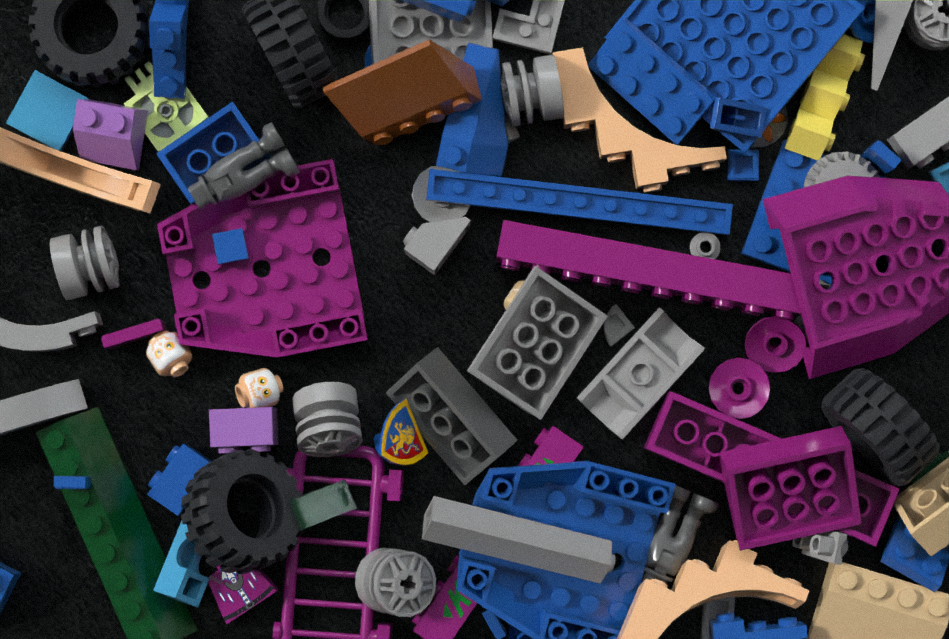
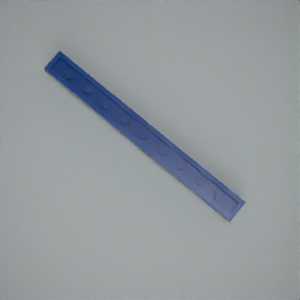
M429 169L426 201L719 235H730L733 204L437 169Z

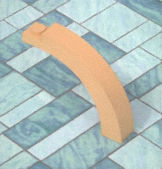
M0 128V163L120 206L151 213L161 184L89 162Z

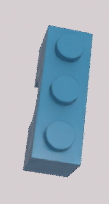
M181 521L153 591L198 607L209 578L201 575L199 572V562L202 556L199 557L194 551L196 545L193 540L188 541L185 534L188 532L187 525H183Z

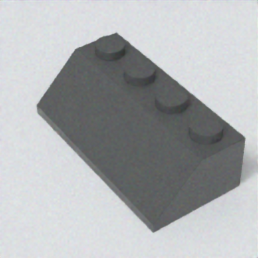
M438 347L415 364L386 392L395 404H398L404 398L407 399L421 435L464 485L470 482L517 441L514 435Z

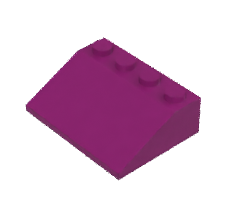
M842 426L719 452L724 484L740 551L862 524L851 442Z

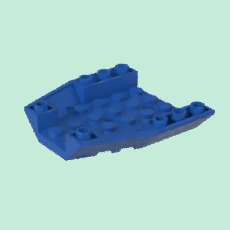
M590 461L490 468L475 494L472 506L612 541V554L619 553L622 561L618 568L613 569L611 573L607 572L600 584L460 549L457 590L532 639H617L638 587L641 584L660 512L668 514L676 484Z

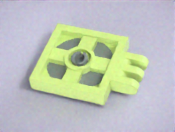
M148 61L144 64L147 71L151 73L147 78L140 68L134 71L141 80L140 83L136 85L135 80L130 75L125 78L136 95L126 101L124 105L148 110L145 134L159 152L209 117L187 87L185 99L154 97L153 65Z

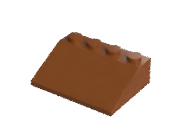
M430 39L323 87L326 96L360 136L376 145H385L392 142L393 138L414 133L425 124L440 122L446 115L456 111L468 110L472 104L482 100L474 67Z

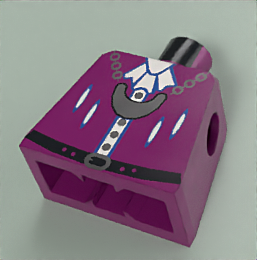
M221 565L216 567L218 571L208 577L209 586L226 624L279 590L261 569L247 574H237L236 572L230 574L222 572L220 570Z

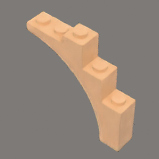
M583 47L552 53L556 60L564 106V118H562L564 129L571 128L572 132H579L590 129L589 124H594L600 159L607 158L608 163L625 160V155L630 154L636 190L644 189V193L661 191L662 185H666L669 181L667 172H672V176L685 175L690 173L689 168L700 166L702 171L720 168L719 163H723L727 159L725 147L695 148L674 145L653 138L632 126L613 109L599 91L589 71Z
M729 540L721 548L713 570H710L709 566L700 560L694 559L691 561L688 559L681 566L671 590L660 580H649L646 578L638 587L617 639H658L665 629L683 613L704 603L723 598L755 597L773 600L796 609L806 601L809 590L802 588L801 583L794 579L781 578L773 574L774 571L767 566L754 565L758 553L750 549L740 551L737 540Z

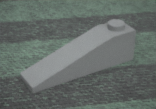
M875 0L871 89L877 91L913 0Z

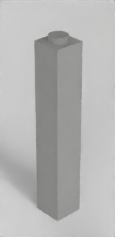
M433 496L424 514L423 540L600 584L607 572H612L615 565V555L612 554V541L436 496Z

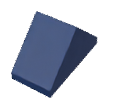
M715 97L710 128L714 131L762 138L767 107Z

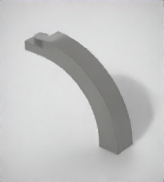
M97 312L41 326L16 324L0 317V346L29 352L64 350L78 346L74 334L78 333L79 337L94 334L97 332L95 327L101 326L103 323L100 314Z
M79 379L0 400V435L70 416L87 409Z

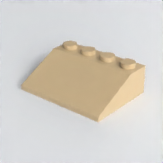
M829 562L807 639H942L949 621V594L940 591L933 592L926 587L844 562L841 565Z

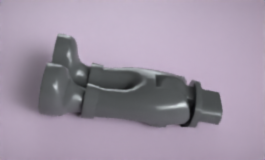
M272 122L263 127V136L258 142L255 140L248 146L220 159L204 175L198 177V182L188 187L199 209L210 203L216 205L217 200L221 202L239 197L254 189L266 179L274 177L275 172L283 171L291 177L300 173L287 148L281 150L269 160L266 159L257 166L243 171L244 167L264 157V154L285 146Z
M675 485L668 514L663 513L657 523L644 569L646 573L642 582L646 578L649 580H660L666 585L668 582H673V577L686 562L692 549L697 529L702 522L699 519L706 513H715L719 503L693 493L687 514L683 517V522L677 535L673 537L676 523L681 516V509L691 493L689 490Z

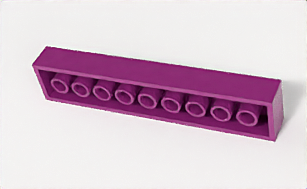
M503 220L496 262L502 263L501 268L519 271L520 266L531 269L536 266L548 275L550 272L562 274L561 279L566 281L579 282L581 278L592 280L591 285L609 288L611 284L622 285L621 291L639 294V291H642V289L652 291V297L669 299L672 295L681 296V302L699 305L703 301L712 302V308L729 310L733 306L742 308L741 313L759 316L766 312L772 313V317L776 316L778 318L794 320L795 317L802 315L790 273Z

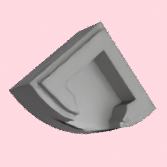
M617 304L609 310L604 321V335L610 347L635 328Z

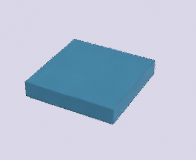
M35 70L6 124L62 152L73 132L77 99L89 98Z

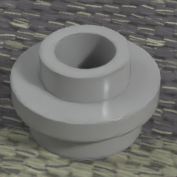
M699 233L691 240L690 253L694 256L716 259L720 253V242L711 233ZM708 242L711 246L710 252H702L700 244Z

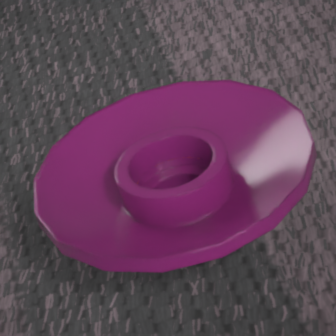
M776 316L763 318L753 324L747 332L745 340L747 357L760 365L764 371L773 373L788 371L798 365L803 358L801 349L806 348L805 335L798 324L789 319ZM778 337L781 340L778 343H773L770 339Z
M744 358L726 360L715 369L710 378L709 393L712 403L718 411L732 418L752 417L762 410L769 398L770 385L768 376L762 367L752 360ZM735 383H740L743 386V392L739 395L733 392L732 388Z

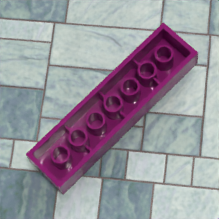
M669 391L664 398L644 449L724 483L719 452L775 441L781 438ZM855 470L862 524L837 529L836 531L845 533L866 544L876 546L899 488Z

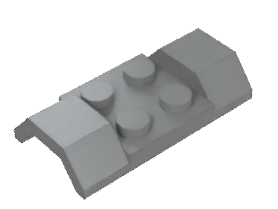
M659 307L579 394L577 399L607 428L623 439L705 348L690 338Z

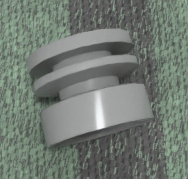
M913 0L905 19L904 27L909 38L918 46L928 50H943L949 47V14L946 16L945 13H939L938 11L941 6L943 10L949 11V0Z
M554 55L534 58L533 72L527 73L523 61L518 60V75H513L510 62L502 63V98L512 127L520 126L519 112L521 111L525 113L527 124H532L533 109H539L544 122L564 118L562 91Z
M103 226L94 227V240L89 230H82V245L79 246L72 234L50 239V252L54 271L66 300L87 296L88 281L90 280L97 292L104 291V278L110 289L119 287L117 254Z
M322 382L303 387L294 394L292 400L294 417L296 422H298L296 433L300 452L313 457H332L351 452L361 445L363 440L360 420L357 417L359 408L357 393L354 387L341 382Z
M379 548L371 551L361 560L356 571L355 587L358 597L367 607L377 612L388 613L398 617H411L421 613L430 604L435 593L436 577L431 564L418 553L394 548ZM401 580L404 581L403 586H400Z

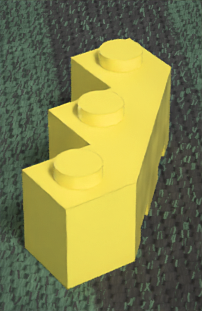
M844 34L813 71L799 102L800 107L796 118L793 119L785 149L817 161L821 158L824 150L830 151L836 136L831 133L834 119L839 110L844 112L850 98V94L846 93L849 78L853 70L857 72L860 70L865 54L860 53L862 40Z

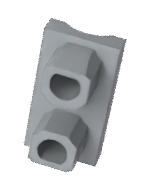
M833 530L793 539V547L802 549V554L841 565L842 557L848 551L847 534Z

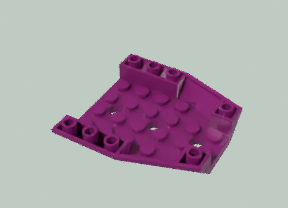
M333 159L298 165L300 173L292 177L283 171L275 172L274 177L266 179L260 185L239 197L221 202L217 200L216 205L210 203L201 209L194 203L157 224L162 253L166 256L177 313L174 314L180 345L269 357H282L368 340L345 212ZM243 228L249 259L218 265L212 234ZM320 249L327 250L331 255L330 262L325 266H318L313 260L315 252ZM259 261H267L271 267L269 275L264 278H259L254 274V266ZM200 272L208 273L211 278L210 285L205 289H198L194 284V278Z
M847 175L762 199L770 229H780L810 345L801 349L809 379L894 354L949 314V195L939 182ZM936 239L943 244V252L938 257L932 252V243ZM881 255L888 261V267L884 273L879 272L876 268V260ZM824 272L829 273L832 278V284L827 290L823 289L819 283L820 276Z

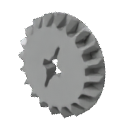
M835 152L819 159L811 167L805 178L804 187L847 175L880 178L879 171L871 165L870 161L862 158L861 155L850 152Z

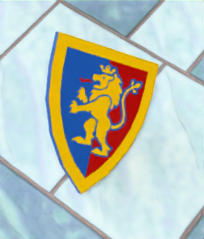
M404 398L388 413L381 434H376L374 437L375 449L379 456L390 463L400 466L414 464L428 454L408 401Z

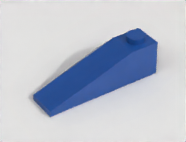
M469 42L463 61L475 69L482 100L472 104L468 110L456 111L447 116L436 166L464 173L502 176L509 144L504 119L506 115L502 100L499 49Z

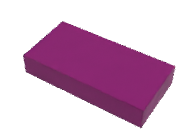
M155 319L103 335L101 340L104 348L112 349L154 336L167 329L164 321Z

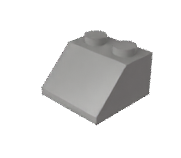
M467 217L423 223L419 229L413 227L403 240L405 254L436 275L471 227V220Z

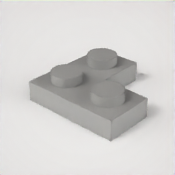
M533 0L529 16L500 9L492 40L551 55L565 0Z

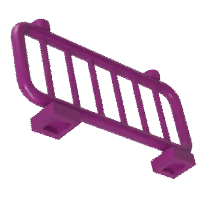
M359 446L351 452L338 456L368 459L372 464V480L306 476L305 463L309 455L298 451L294 458L293 468H288L286 472L289 476L294 475L298 482L295 484L298 492L302 491V494L304 482L371 486L369 511L302 506L305 507L306 513L369 517L367 542L298 536L299 543L366 548V556L371 551L379 549L383 494H387V500L402 501L404 470L389 469V475H384V460L379 456V453L371 447ZM299 543L294 550L289 551L285 565L281 622H274L273 639H292V635L331 639H392L393 623L381 622L378 624L377 630L373 629L374 610L367 607L363 602L349 603L296 599L297 574L356 578V572L298 568ZM295 605L362 610L360 634L293 629Z

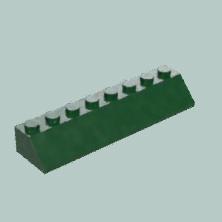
M99 407L63 419L37 431V437L55 476H91V487L89 489H61L127 639H181L198 631L186 603L153 591L166 557Z

